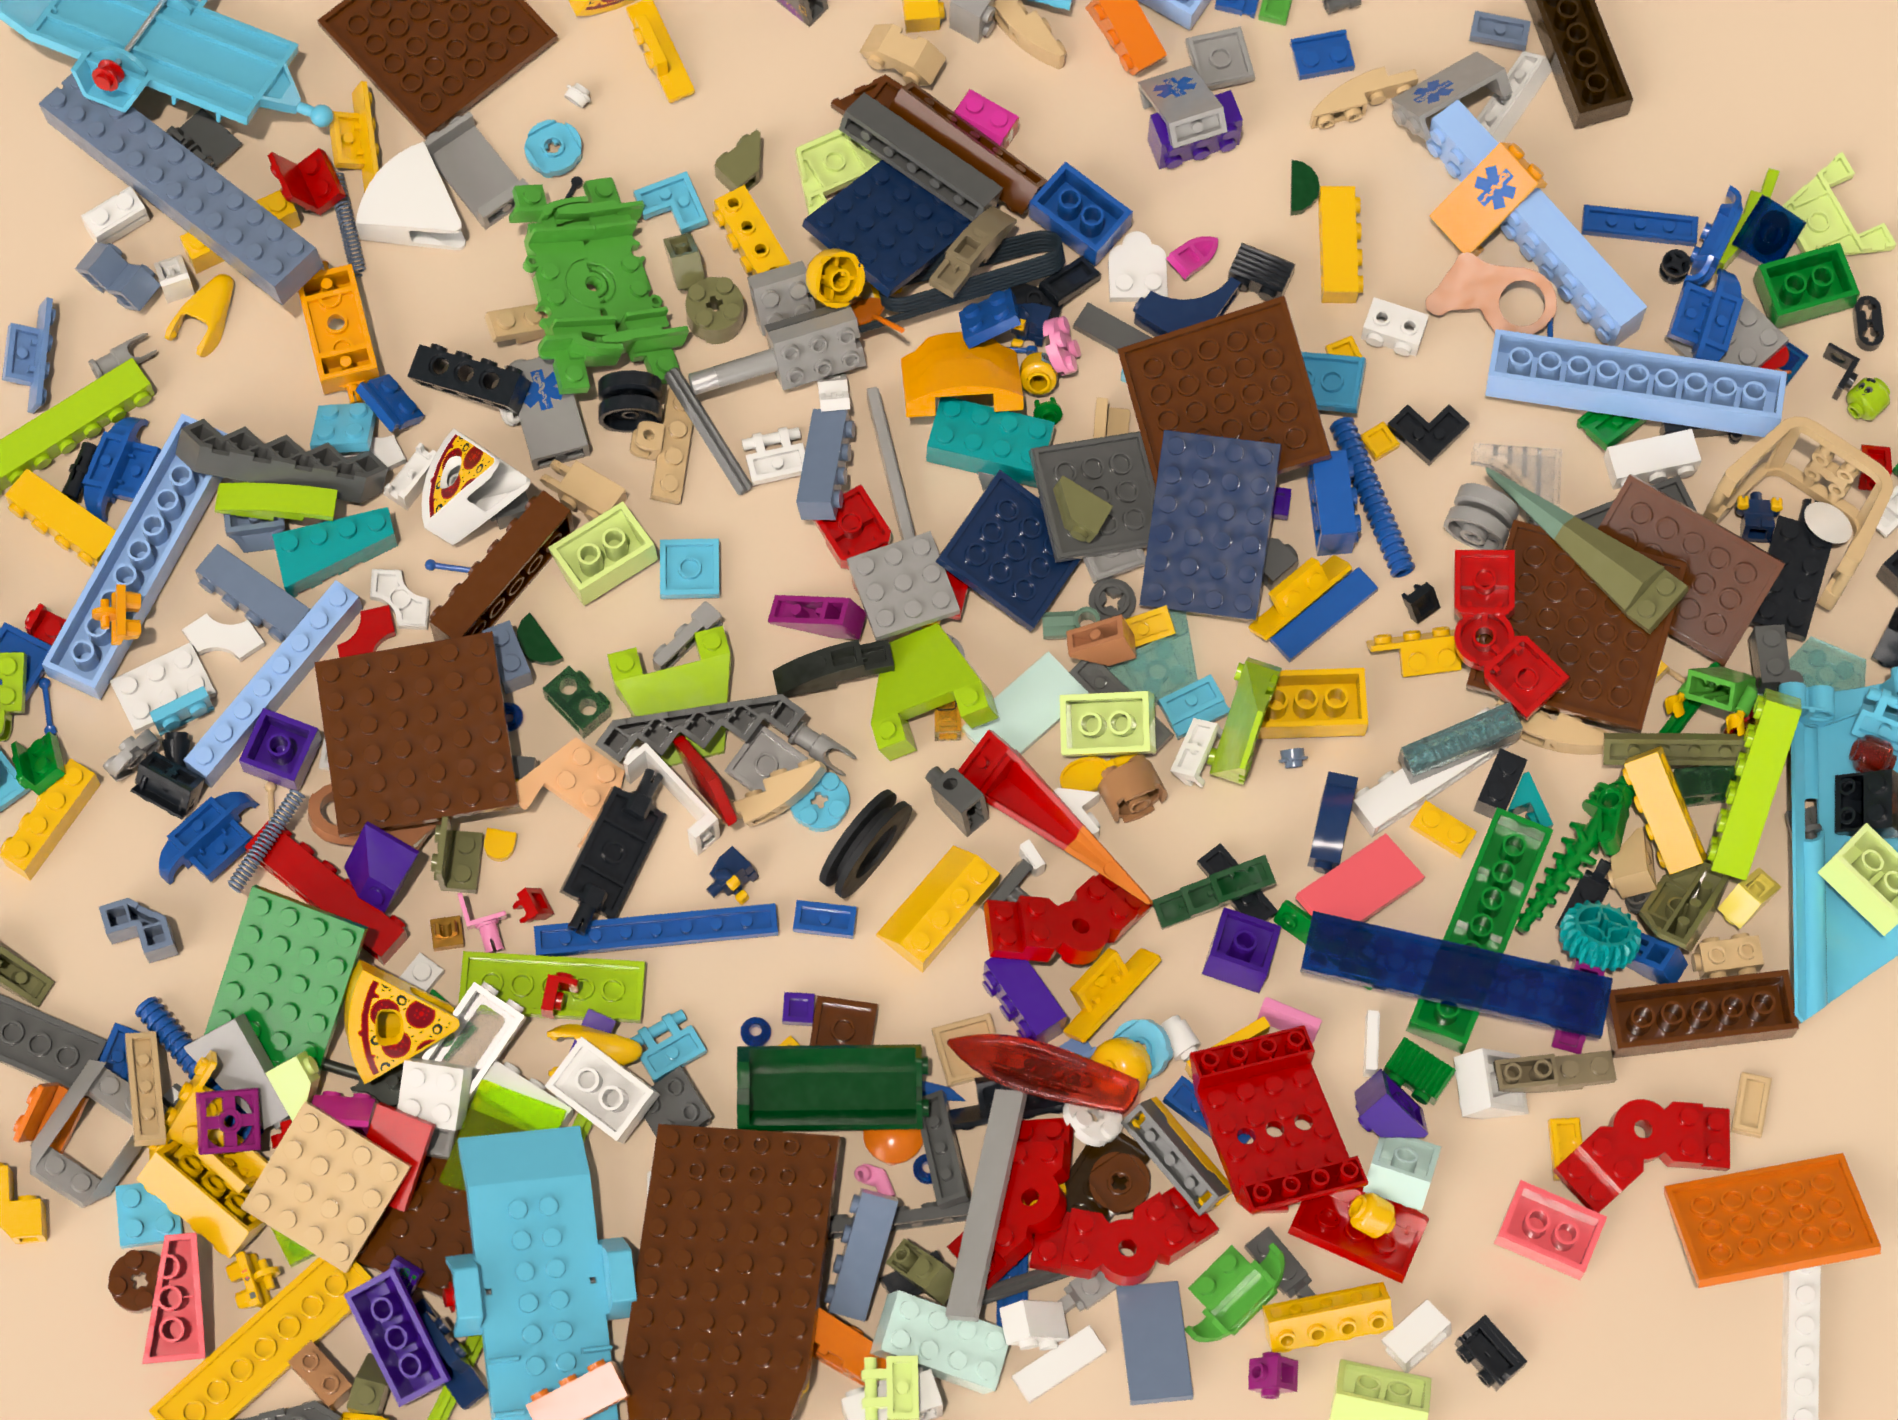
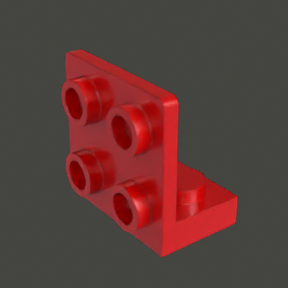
M318 148L298 164L274 152L267 155L271 162L270 170L279 180L282 186L281 193L288 202H294L306 211L310 210L318 215H322L346 197L343 187L324 150Z

